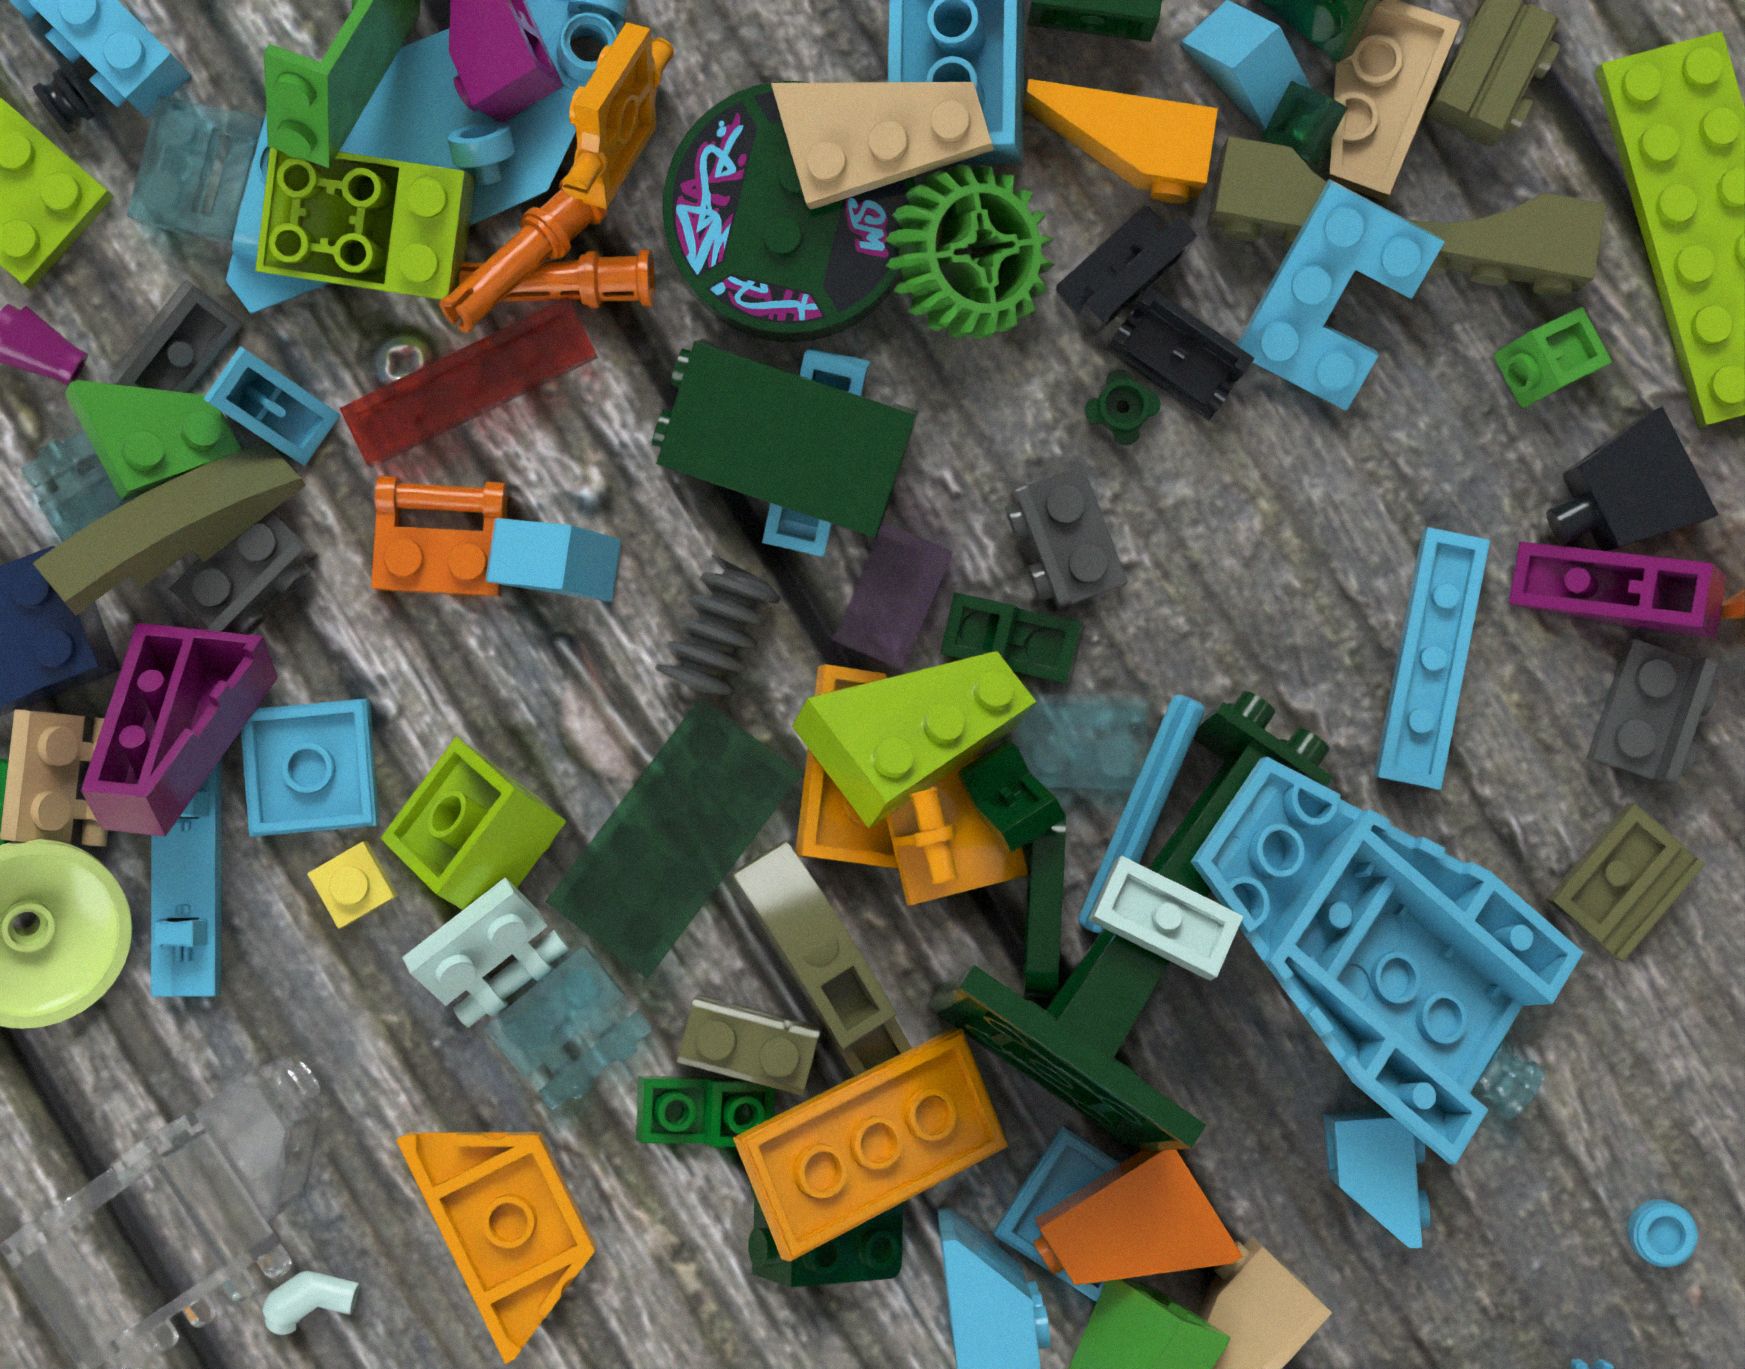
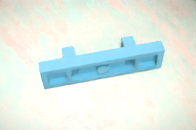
M222 758L181 814V817L199 818L178 819L166 837L151 835V997L221 995ZM171 918H199L198 920L171 922Z

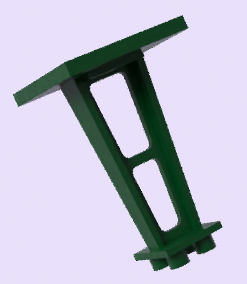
M1242 691L1234 704L1221 703L1201 719L1193 739L1223 759L1224 763L1161 848L1148 869L1207 898L1211 889L1194 868L1191 860L1260 758L1269 757L1327 787L1333 776L1321 769L1319 765L1329 752V746L1317 735L1302 728H1296L1289 740H1279L1271 735L1265 728L1274 716L1275 710L1267 701L1254 693ZM1106 929L1102 930L1046 1009H1043L1032 1000L1026 1001L976 965L969 967L939 985L925 1006L953 1027L962 1028L966 1036L1134 1152L1190 1149L1206 1126L1205 1123L1136 1077L1138 1075L1136 1072L1114 1058L1170 961Z

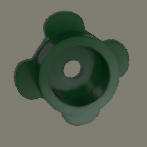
M1115 370L1107 376L1106 388L1099 397L1092 398L1087 402L1085 416L1090 423L1102 424L1110 430L1118 444L1131 445L1139 438V428L1147 417H1153L1159 412L1161 402L1155 392L1146 391L1141 384L1132 380L1129 372ZM1119 402L1128 404L1129 409L1126 413H1120L1117 410Z

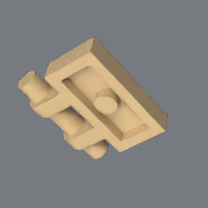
M14 709L0 839L18 842L46 839L71 844L73 819H83L80 844L107 846L108 830L101 829L86 799H76L80 761H86L90 764L105 718L94 717L91 743L82 742L85 716Z

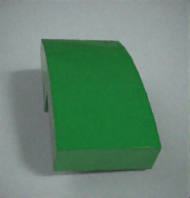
M638 1076L636 1141L641 1144L704 1143L710 1147H736L733 1137L774 1117L775 1088L733 1078Z

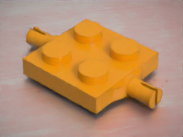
M626 22L611 46L606 45L602 49L597 61L596 70L585 87L579 86L573 94L569 109V120L572 125L576 126L577 149L574 165L562 180V188L570 197L583 199V203L604 209L608 208L657 128L655 108L657 86L661 82V74L669 61L674 57V53H672L674 48L671 43L663 38L651 40L650 28Z

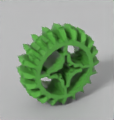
M958 164L948 168L947 172L940 170L927 175L926 179H924V185L912 187L905 194L909 205L897 208L896 212L892 214L894 219L903 228L902 230L890 232L889 236L885 239L891 245L899 248V256L891 258L886 265L893 270L901 269L904 280L897 284L894 292L900 295L910 292L913 294L914 298L908 313L915 316L928 313V329L939 331L947 328L949 337L955 339L966 338L970 334L976 339L992 337L996 331L1004 332L1013 329L1017 325V318L1026 317L1035 310L1031 298L1042 296L1048 290L1038 274L1048 272L1055 265L1042 257L1041 249L1049 246L1054 238L1045 234L1040 235L1037 224L1042 222L1047 213L1040 212L1039 210L1030 213L1027 206L1033 192L1026 191L1025 189L1013 192L1014 175L1004 173L994 177L992 166L980 165L970 169L969 165ZM946 213L947 219L942 220L943 235L940 243L936 246L937 230L942 217ZM969 245L971 251L985 249L986 253L974 256L971 259L969 254L955 255L954 251L967 248ZM1003 261V270L999 280L998 269ZM942 272L945 273V275L950 279L952 287L947 282Z

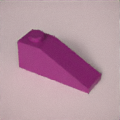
M526 0L450 1L449 54L459 74L454 77L453 81L460 98L470 110H479L496 121L505 122L564 86Z
M1519 541L1509 604L1651 631L1717 639L1727 576L1714 563Z

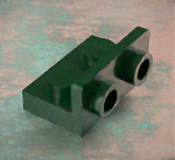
M1030 0L1027 25L1151 42L1160 19L1162 0Z

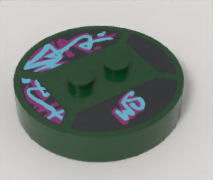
M769 82L738 91L723 99L702 115L686 133L671 160L665 180L662 207L664 229L675 265L684 283L703 307L717 319L738 331L765 340L777 342L812 341L832 336L856 325L875 311L894 290L903 274L901 269L893 270L886 265L891 258L899 256V248L891 245L885 239L889 236L890 232L903 229L892 214L896 212L897 208L909 205L905 194L912 187H915L914 177H910L810 210L804 199L771 83L809 82Z

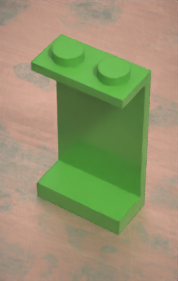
M352 0V11L321 62L269 44L264 51L268 147L280 150L291 157L305 159L330 168L420 16L421 0Z

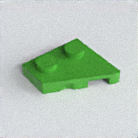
M83 380L71 382L65 392L71 407L121 501L141 495L209 462L242 451L223 413L204 400L206 395Z

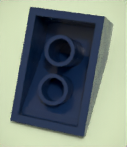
M50 546L0 566V717L14 712V709L20 710L121 670L96 603L93 602L75 616L34 566V561L55 548V546Z

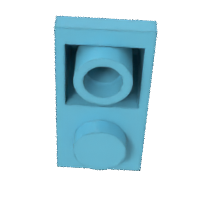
M1386 1110L1323 1114L1328 1178L1408 1248H1422L1421 1229L1430 1227V1206L1425 1189H1418L1416 1164H1423L1425 1162V1143Z

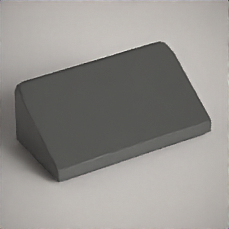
M186 279L116 366L109 379L117 385L191 393L245 323Z

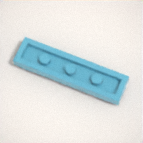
M1430 527L1422 530L1373 775L1375 778L1432 790H1441L1490 544L1488 539Z

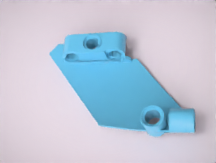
M526 0L564 86L505 121L511 128L515 153L511 157L499 162L502 175L501 181L490 185H479L477 179L475 180L470 226L548 192L576 133V126L572 125L569 120V109L573 94L579 86L585 87L595 72L598 61L589 62L577 58L572 52L570 42L577 37L586 36L596 40L602 49L606 45L611 46L622 30L629 0ZM449 29L400 48L339 152L463 170L476 177L474 167L465 168L453 164L447 137L459 128L496 120L479 110H470L460 98L453 81L454 77L459 74L449 54ZM265 115L232 242L233 255L226 277L227 284L251 315L331 284L255 271L270 153L267 137V115Z

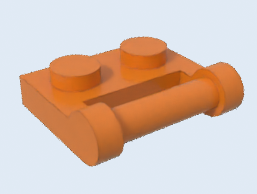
M378 476L375 486L376 521L371 589L376 591L502 597V585L485 582L494 519H507V484L505 482H486L484 488L401 483L400 478L396 476ZM400 508L483 513V531L399 527Z

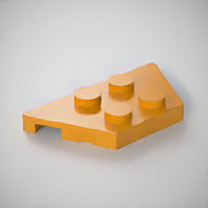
M408 1132L397 1138L396 1142L504 1363L507 1364L516 1358L523 1346L596 1251L597 1245L541 1132Z

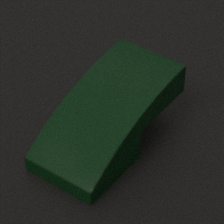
M954 592L940 654L962 660L998 651L1016 674L1070 686L1084 624L1081 621L1020 609L1016 605Z

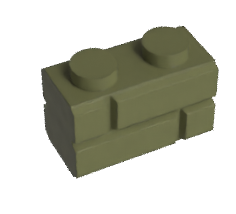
M1481 0L1425 112L1427 118L1452 130H1459L1462 135L1485 146L1493 147L1505 132L1515 135L1522 126L1533 103V100L1523 96L1532 77L1535 76L1542 80L1559 51L1560 44L1551 40L1560 22L1558 18L1532 4H1524L1523 0Z
M697 994L693 999L677 1062L803 1095L821 1026L735 1003L731 1006L725 1005L724 1000Z

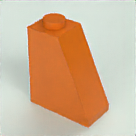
M1176 1149L1140 1151L1035 1218L1043 1234L1033 1241L1035 1247L1053 1275L1065 1269L1074 1285L1233 1264L1243 1257Z

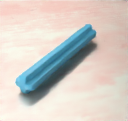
M1179 694L1171 699L1078 917V923L1094 933L1100 934L1104 928L1088 921L1114 861L1122 855L1140 864L1205 713V706L1195 699Z

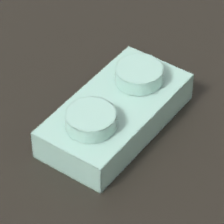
M1121 855L1114 861L1088 921L1211 981L1220 972L1243 916Z

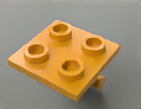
M982 755L972 758L927 790L909 794L912 800L886 817L907 906L1028 875L1022 846L1011 852L980 820L958 777V772L961 768Z

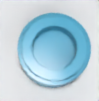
M1654 1199L1641 1204L1634 1210L1627 1225L1628 1241L1634 1252L1642 1259L1658 1267H1674L1685 1262L1694 1252L1698 1240L1697 1226L1692 1216L1684 1208L1667 1200Z

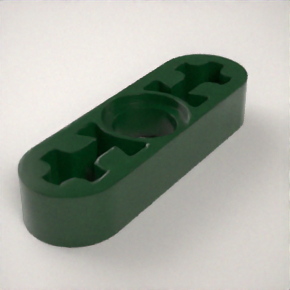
M1066 818L1049 828L1040 839L1029 843L1022 992L1023 996L1054 998L1057 994Z

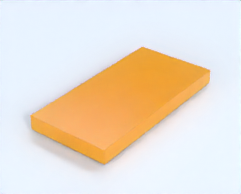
M962 1028L947 1030L733 1137L780 1257L786 1261H792L1009 1147Z

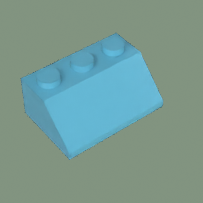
M889 0L888 82H974L994 150L953 164H1023L1025 0Z
M950 1207L938 1208L950 1325L957 1369H1041L1038 1349L1051 1348L1046 1306H1043L1042 1295L1038 1291L1037 1281L1026 1282L1021 1264Z

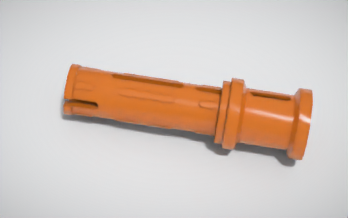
M561 180L559 183L560 190L542 207H532L523 214L520 223L521 230L453 292L440 300L439 305L443 314L453 325L462 318L463 321L458 324V329L465 333L470 332L475 324L547 258L554 260L564 257L570 251V242L589 224H600L607 216V209L583 203V199L570 197L563 190Z
M641 249L638 256L601 257L598 251H587L586 254L580 255L579 260L544 261L502 301L581 300L582 304L588 305L589 308H600L602 302L640 301L643 307H653L656 292L653 253L651 249ZM461 263L459 285L483 263Z

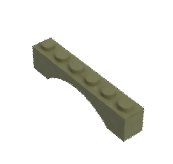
M1228 136L1219 154L1207 225L1222 228L1221 234L1223 236L1239 241H1257L1260 235L1284 239L1283 245L1290 249L1327 182L1314 173L1292 147ZM1542 193L1516 208L1482 219L1447 223L1418 220L1408 221L1439 236L1445 241L1427 274H1445L1448 268L1470 272V279L1484 285L1504 286L1509 284V280L1533 284V291L1541 295L1568 297L1572 291L1577 292L1595 277L1607 204Z

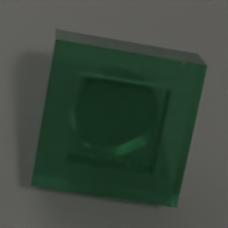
M1291 81L1261 138L1271 144L1292 147L1303 160L1317 166L1348 107L1326 95Z

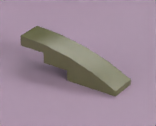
M266 442L209 462L148 490L90 523L34 561L33 564L76 616L128 576L141 589L191 550L204 563L306 485L302 478L270 443Z

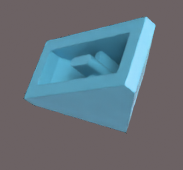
M1226 0L1180 43V46L1264 135L1273 129L1312 92V88L1281 27L1229 0Z
M241 346L204 397L206 402L303 466L307 464L340 416L332 408Z
M496 518L494 519L485 582L612 602L621 539L573 525Z

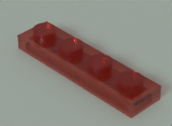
M567 297L339 409L366 464L373 468L599 357L571 300Z

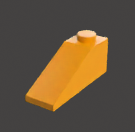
M1028 79L1024 97V110L1133 187L1151 191V198L1165 203L1182 204L1188 202L1189 197L1199 198L1207 183L1218 108Z

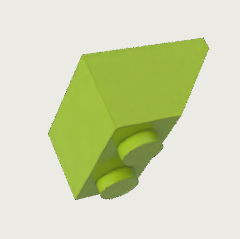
M456 736L380 839L436 895L464 910L505 877L518 888L541 855L551 846L555 836L567 821L535 793Z

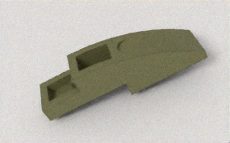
M782 841L730 873L791 980L800 987L852 1078L912 1048L894 1017L897 1013L834 909L788 841Z

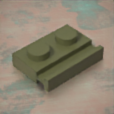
M1627 803L1546 900L1588 937L1606 949L1610 956L1615 960L1623 962L1706 864L1683 848L1684 845L1637 804Z

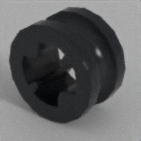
M57 69L52 73L53 81L50 84L43 85L39 82L32 88L54 120L67 134H70L75 130L74 123L77 119L85 118L90 120L95 115L63 71Z

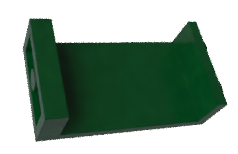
M705 339L694 341L691 351L684 348L681 349L671 377V385L679 387L673 411L663 409L653 434L652 446L661 448L656 462L657 465L874 538L877 536L919 411L896 403L890 406L714 347V342Z

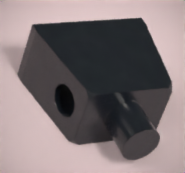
M1663 406L1634 420L1565 471L1563 478L1572 498L1546 511L1549 526L1562 544H1566L1591 531L1598 547L1602 551H1609L1682 529L1719 515Z

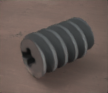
M715 555L711 556L724 570L723 574L704 572L700 577V580L713 593L712 596L692 595L688 601L701 615L700 620L680 618L677 623L680 629L689 637V642L668 641L665 647L678 661L677 665L657 664L655 667L657 671L710 697L712 693L733 694L734 687L722 674L724 671L744 672L746 665L734 653L735 648L755 649L758 645L757 641L746 631V626L767 627L769 623L768 618L757 607L758 602L778 604L781 599L768 582Z

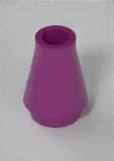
M7 304L0 311V363L58 380L67 386L77 380L85 366L88 353L75 347L27 306L20 310Z

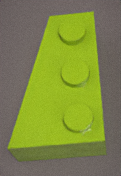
M998 651L809 697L802 706L792 727L867 827L871 828L912 800L909 794L927 790L1015 730L1034 706L1036 700Z

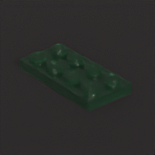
M700 697L545 902L648 979L803 774Z

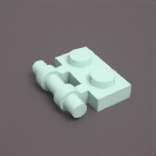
M505 877L408 952L402 959L410 974L445 1006L467 990L470 993L469 996L453 1007L459 1020L469 1028L486 1014L494 1017L507 1007L508 1002L506 998L532 978L539 982L553 971L554 968L551 963L566 953L570 947L556 929L552 930L537 943L532 940V938L547 928L548 925L539 910ZM512 954L516 957L514 961L491 979L486 975Z

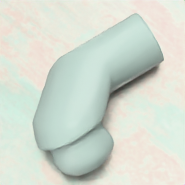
M312 1271L300 1272L271 1291L266 1298L262 1310L266 1327L277 1335L290 1334L296 1330V1323L317 1307L351 1315L357 1302L360 1283Z

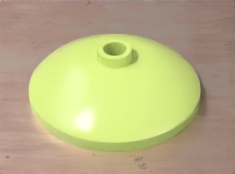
M46 839L27 842L13 841L1 844L0 1026L24 1029L56 1024L74 1017L93 1005L107 992L119 976L126 962L132 939V920L129 904L122 888L110 870L97 858L78 847ZM32 912L36 914V920L30 927L17 928L13 925L15 918L21 913Z

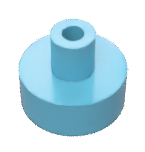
M490 121L468 125L453 131L447 137L453 164L458 167H474L479 185H490L501 181L502 175L499 162L511 157L515 153L511 128L506 122Z

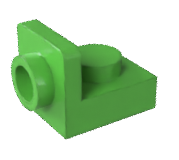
M1583 307L1528 332L1494 354V359L1506 383L1522 408H1526L1553 392L1612 363Z

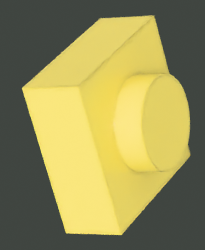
M362 841L307 873L338 929L348 926L399 896L368 841Z

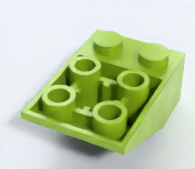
M270 147L255 271L441 300L459 286L461 263L465 262L476 177L463 170L339 152L330 168L305 159L291 157L280 150Z

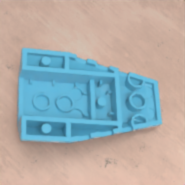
M1269 757L1260 758L1191 860V863L1222 906L1243 916L1239 929L1350 1080L1447 1163L1456 1164L1489 1110L1470 1094L1521 1008L1530 1005L1553 1004L1584 952L1491 871L1473 862L1464 863L1444 853L1446 848L1425 837L1415 838L1389 824L1390 819L1370 809L1361 810L1341 800V794Z

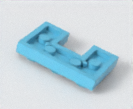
M1328 179L1236 345L1255 358L1252 363L1347 411L1379 356L1376 350L1325 324L1353 273L1357 270L1412 299L1445 241L1439 236Z

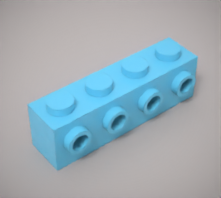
M9 0L28 20L39 12L53 26L44 36L73 64L83 56L97 70L89 79L90 82L117 108L128 100L148 119L192 76L118 0Z

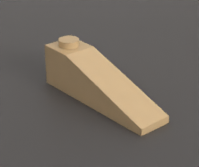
M1252 1235L1244 1245L1239 1241L1235 1242L1243 1255L1242 1258L1233 1264L1214 1266L1213 1271L1217 1273V1276L1210 1282L1197 1312L1198 1316L1230 1336L1225 1351L1212 1369H1282L1332 1314L1331 1310L1310 1287Z

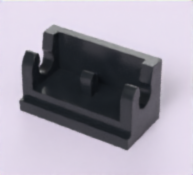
M1150 285L1146 288L1125 322L1119 327L1106 349L1208 421L1221 407L1235 384L1255 359Z

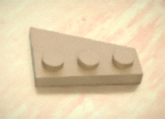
M1383 0L1376 5L1353 55L1339 63L1336 61L1330 180L1351 190L1389 202L1458 35L1461 21L1399 0Z
M974 82L771 83L804 199L810 210L994 150Z

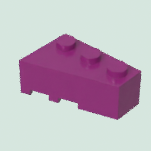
M136 623L81 789L102 830L166 837L278 679L263 636Z

